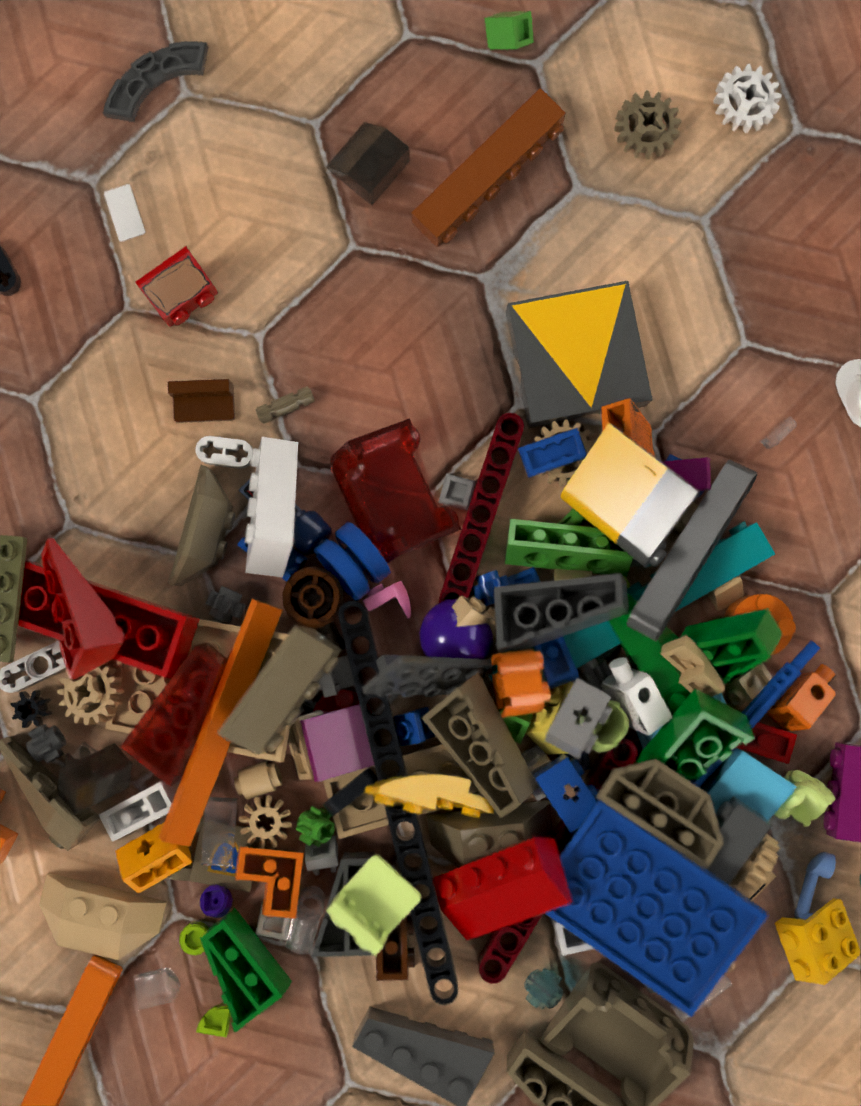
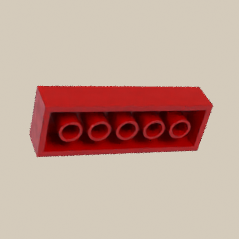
M25 560L18 626L62 641L64 640L62 623H55L53 616L56 595H51L48 592L43 564ZM87 580L113 614L116 625L120 626L123 631L124 642L113 660L164 678H181L200 618Z

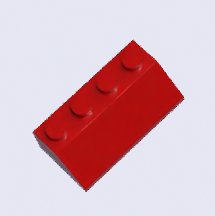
M531 838L433 878L440 910L466 940L475 939L573 903L556 841L551 838Z

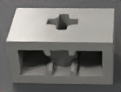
M576 678L546 734L545 741L577 759L580 758L583 751L590 753L598 738L597 735L593 734L597 724L599 723L604 726L612 711V708L607 706L611 696ZM580 715L586 717L581 726L575 723Z

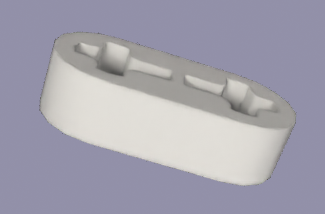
M205 436L197 442L195 447L197 457L209 465L239 469L251 465L253 448L243 440ZM210 443H213L216 449L223 451L222 454L213 453L211 458H208V455L203 452V448H208ZM242 446L243 450L248 453L247 457H242L241 462H238L235 456L228 455V451H239V447Z

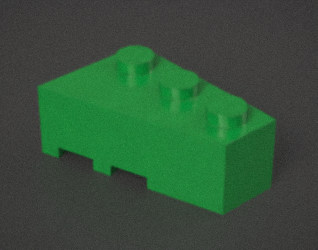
M233 908L215 922L200 938L212 973L218 978L223 992L221 997L224 1005L227 1004L233 1019L231 1024L235 1033L283 997L292 983V980L236 908Z

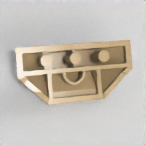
M48 873L39 905L58 946L119 960L160 933L168 901Z

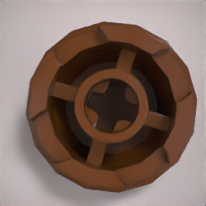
M305 567L295 572L286 582L282 592L283 607L288 617L296 624L304 627L319 628L331 623L338 615L340 607L344 602L343 589L338 578L330 571L320 567Z

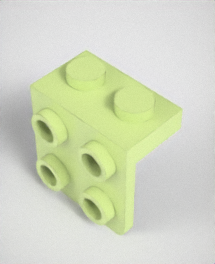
M373 855L334 897L326 912L330 914V918L335 925L345 928L354 936L355 942L359 947L366 951L369 950L376 956L384 947L392 930L418 904L421 894L381 856Z

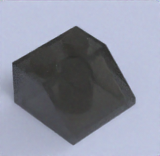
M364 122L326 168L372 206L410 162V151L405 143L386 128Z

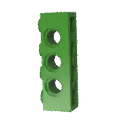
M510 519L505 564L546 569L592 571L593 574L602 575L621 574L625 577L628 575L633 557L595 527Z

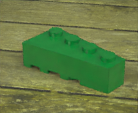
M694 689L672 715V719L664 724L637 756L633 764L656 759L689 781L694 778L698 780L707 773V767L719 759L723 762L733 754L732 749L742 742L745 745L748 744L755 737L745 714Z

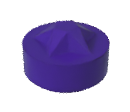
M220 885L207 887L200 898L202 912L213 918L225 916L232 906V894L227 888Z

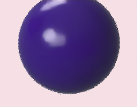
M458 599L442 601L428 611L420 627V644L426 657L487 658L493 645L492 630L488 623L457 627V615L452 606Z

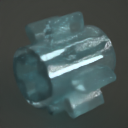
M546 968L542 971L540 969L534 970L527 977L524 984L525 989L529 992L525 999L535 1008L540 1007L542 1010L545 1006L549 1009L553 1008L558 1004L563 995V989L558 985L562 978L553 970H547Z

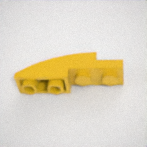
M441 774L398 776L378 781L366 786L365 793L375 796L374 802L393 806L394 802L404 804V811L415 814H422L423 810H435V807L452 810L453 806L462 808L461 814L474 818H480L481 813L493 814L494 811L484 797L469 793L471 780Z

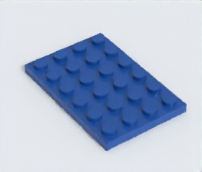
M601 800L597 801L559 855L573 903L545 913L690 1017L698 1010L768 917L767 911Z

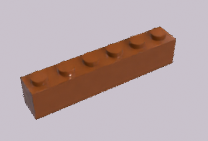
M541 88L538 89L411 212L412 224L436 247L443 241L445 243L450 242L457 234V228L464 221L470 222L478 214V207L485 200L487 202L492 201L501 190L500 186L506 180L511 182L522 170L521 165L528 159L533 161L543 150L542 145L549 138L553 141L560 135L564 129L563 122L566 112Z

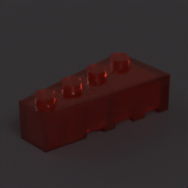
M207 642L195 646L120 746V748L169 787L180 781L228 661V658Z

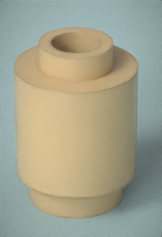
M264 761L238 770V777L234 778V784L238 795H244L248 800L276 791V787L282 785V778L275 761L271 763Z

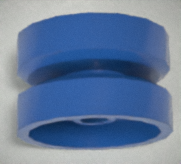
M348 521L335 532L337 543L326 539L314 549V553L325 570L330 571L338 578L343 591L357 602L370 591L367 579L378 584L391 571L386 560L369 538L353 523Z

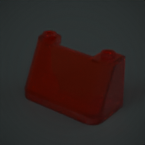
M410 418L351 439L330 458L332 473L357 527L374 544L387 564L461 530L457 513L446 505L437 506L413 453L418 449L420 435L418 430L413 427Z

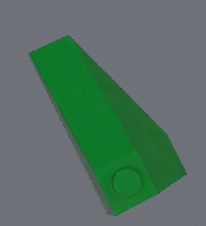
M628 594L629 613L608 620L634 669L647 673L652 677L671 715H673L691 692L679 683L681 672L660 653L663 644L676 640L679 637L666 626L658 640L654 641L628 627L627 621L638 603L637 600Z

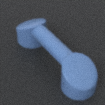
M821 852L807 865L797 908L794 912L795 919L806 920L813 915V913H809L818 877L826 879L832 877L836 866L835 855Z

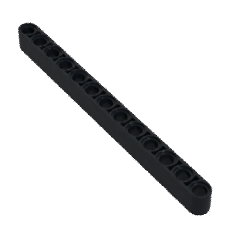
M348 601L340 607L338 613L339 622L378 781L393 777L406 776L408 774L389 696L378 697L377 694H364L362 689L366 685L360 679V672L363 668L371 667L376 671L377 675L380 673L376 663L379 656L368 611L361 603ZM356 606L361 610L362 618L356 624H349L345 618V613L350 607ZM360 636L365 637L369 642V649L363 655L357 654L353 650L352 645L353 641ZM371 698H379L383 701L384 711L381 714L374 715L368 711L367 703ZM384 728L390 731L392 741L389 744L380 745L376 742L375 732L378 729ZM388 759L395 760L400 770L397 774L389 776L383 772L382 763ZM384 805L401 875L414 887L422 884L430 890L429 895L421 898L418 904L410 911L430 995L436 1003L448 1005L457 998L458 978L418 815L404 811V805ZM402 822H409L414 826L415 831L411 836L404 837L398 833L397 826ZM410 853H416L422 858V863L418 867H409L405 863V857ZM425 916H431L437 920V925L432 929H425L421 926L420 920ZM433 948H440L444 951L445 955L440 960H432L428 956V952ZM445 979L452 983V988L446 992L439 991L435 986L438 981Z

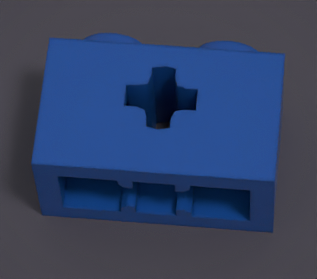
M562 754L532 775L571 833L580 827L599 799L596 798L598 792L591 784L587 787L580 776L585 773L575 758L569 760L565 754ZM568 783L570 786L575 787L573 790L575 796L572 798L567 794L564 795L566 793L564 786Z

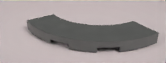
M185 41L171 43L169 47L162 48L153 53L149 51L131 64L132 67L121 79L116 80L110 90L103 110L104 116L106 118L135 122L142 102L157 86L179 76H203L209 48L207 42Z

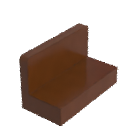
M229 379L168 381V394L173 398L174 421L176 423L233 421L235 419L234 385Z

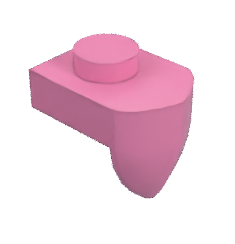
M402 581L396 582L387 588L380 584L372 588L367 593L368 598L363 600L367 610L370 612L397 598L407 618L411 617L409 596Z

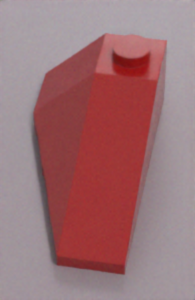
M47 538L41 559L48 592L51 595H56L53 616L55 623H62L64 640L59 641L69 678L73 680L114 659L124 642L122 628L116 625L111 611L54 538Z

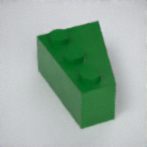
M763 609L686 626L680 638L687 635L706 655L716 669L723 684H726L733 676L740 672L743 674L771 658L782 636V632L769 609Z

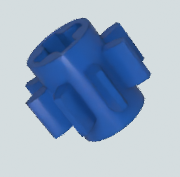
M495 570L475 577L478 585L473 586L472 590L474 596L479 600L483 599L484 604L488 606L495 603L494 587L509 586L510 584L507 575L499 577L498 571Z

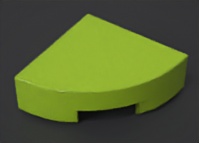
M221 1003L210 1008L200 1020L196 1032L226 1038L231 1021V1014L227 1004Z

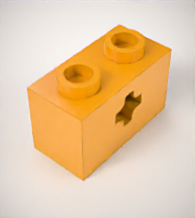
M164 823L157 825L152 830L131 840L128 844L115 851L122 881L138 894L193 862L188 846L165 843L158 838Z

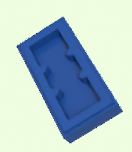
M578 428L518 448L528 478L583 460L587 455Z

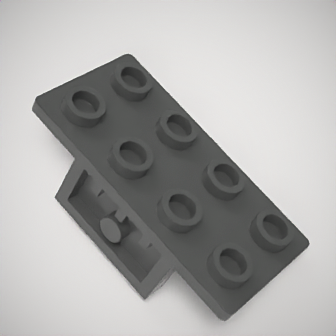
M382 655L376 660L380 673L363 686L362 689L364 694H377L378 697L388 695H402V697L425 695V697L449 695L477 672L483 678L485 676L484 673L493 666H491V659Z

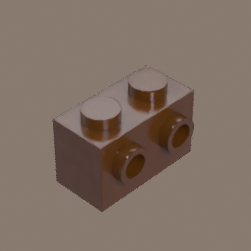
M406 915L392 930L384 947L376 954V981L408 980L409 968L415 967L414 948H408V936L414 935L411 916Z

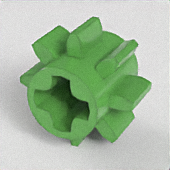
M311 806L310 810L302 812L297 820L296 828L297 831L302 833L299 840L309 846L313 844L317 847H320L321 843L328 842L335 830V823L329 820L331 818L329 812L322 807L318 809L314 806Z

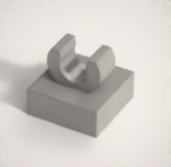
M332 836L326 843H321L320 847L313 844L310 846L305 844L307 871L313 870V873L317 876L320 875V869L330 867L332 873L336 872V866H338L336 836Z

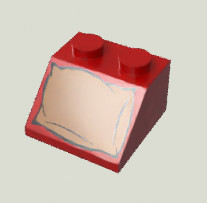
M186 246L135 282L169 327L174 324L180 325L190 317L192 311L198 307L204 308L215 299L214 296L218 294L215 286Z

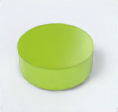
M199 921L186 925L179 936L182 950L189 955H200L205 952L200 938L209 927Z

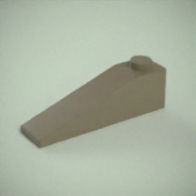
M10 736L0 739V752L42 827L50 835V841L58 848H65L67 851L77 846L100 820L99 815L43 764L34 760L29 752Z

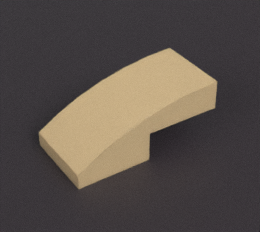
M687 635L663 644L660 654L681 672L679 683L689 692L697 689L709 696L724 692L725 686L716 669L702 650Z

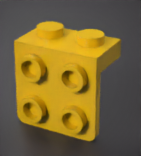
M831 899L806 920L781 917L774 923L796 981L826 985L860 955L857 939L841 899Z

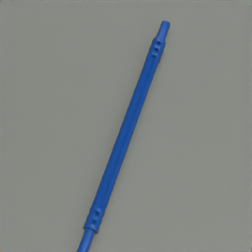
M810 640L790 663L786 662L741 712L747 716L751 729L802 675L800 671L821 649L816 643ZM720 759L706 768L707 773L698 780L696 778L691 779L689 782L699 788L722 761Z

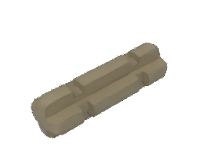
M304 387L297 390L298 393L296 394L292 392L271 401V405L264 404L257 407L256 413L262 423H267L274 420V416L279 418L300 409L299 406L302 404L307 406L313 403L315 400L311 389Z

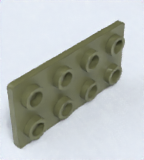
M0 535V662L14 661L27 548L26 537Z

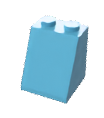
M735 748L732 751L733 754L725 759L699 788L710 795L715 814L723 802L729 801L734 796L769 821L797 786L744 751Z

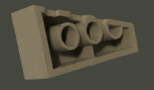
M478 672L422 717L500 818L520 806L539 787Z
M527 1031L522 1033L507 1054V1073L534 1104L537 1103L538 1106H626L621 1097L561 1055L550 1051L548 1047Z

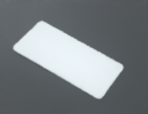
M127 184L104 192L119 241L145 234L131 186Z

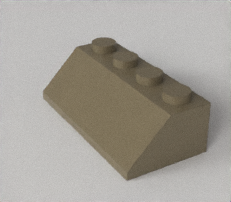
M294 626L220 728L218 734L257 755L266 753L268 750L270 752L274 751L283 739V736L280 734L286 725L292 726L301 715L300 706L306 699L311 700L321 686L318 682L324 673L330 674L338 664L339 659L337 656L341 649L312 627Z

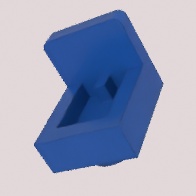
M428 707L394 716L401 746L422 743L426 739L435 737V734L422 719L429 712Z

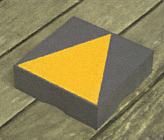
M628 281L507 304L506 318L513 353L520 368V388L528 429L551 425L553 421L562 423L565 419L571 421L584 415L602 414V406L628 398L633 401L637 408L646 407L653 400Z

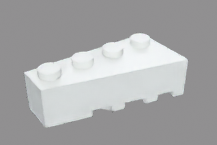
M261 437L259 449L253 448L251 466L256 467V472L251 473L249 491H253V498H249L247 516L251 517L250 524H247L245 543H248L245 573L283 577L293 545L298 442Z

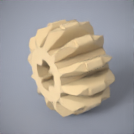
M271 795L266 797V806H262L261 799L258 796L255 797L256 810L248 804L244 806L245 811L250 813L251 817H239L240 822L249 823V826L242 828L240 833L244 835L252 831L253 835L247 841L250 845L254 843L257 837L261 838L259 849H264L266 839L268 838L273 848L277 847L274 835L277 834L281 839L286 840L287 834L280 830V827H292L291 822L281 821V818L291 814L290 810L287 809L279 813L278 809L284 802L280 799L275 807H272ZM265 813L267 817H273L275 823L270 824L273 828L266 830L264 826L259 827L257 825V821L261 820L258 817L259 815Z

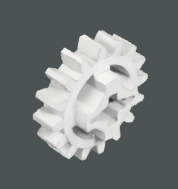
M747 64L743 71L736 66L731 74L725 73L721 80L722 82H719L715 90L718 94H716L713 103L720 105L715 113L716 115L724 114L725 118L722 123L725 125L731 121L733 123V131H736L739 126H743L744 133H748L752 125L756 131H759L763 123L767 125L770 123L773 115L776 114L780 107L777 103L781 99L782 94L774 93L779 86V82L771 83L769 81L773 75L771 72L765 76L762 75V66H759L756 71H752L750 64Z

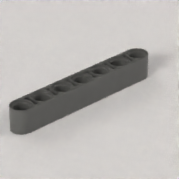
M730 459L725 463L711 485V490H708L631 612L627 621L628 627L654 641L658 640L752 488L758 472Z

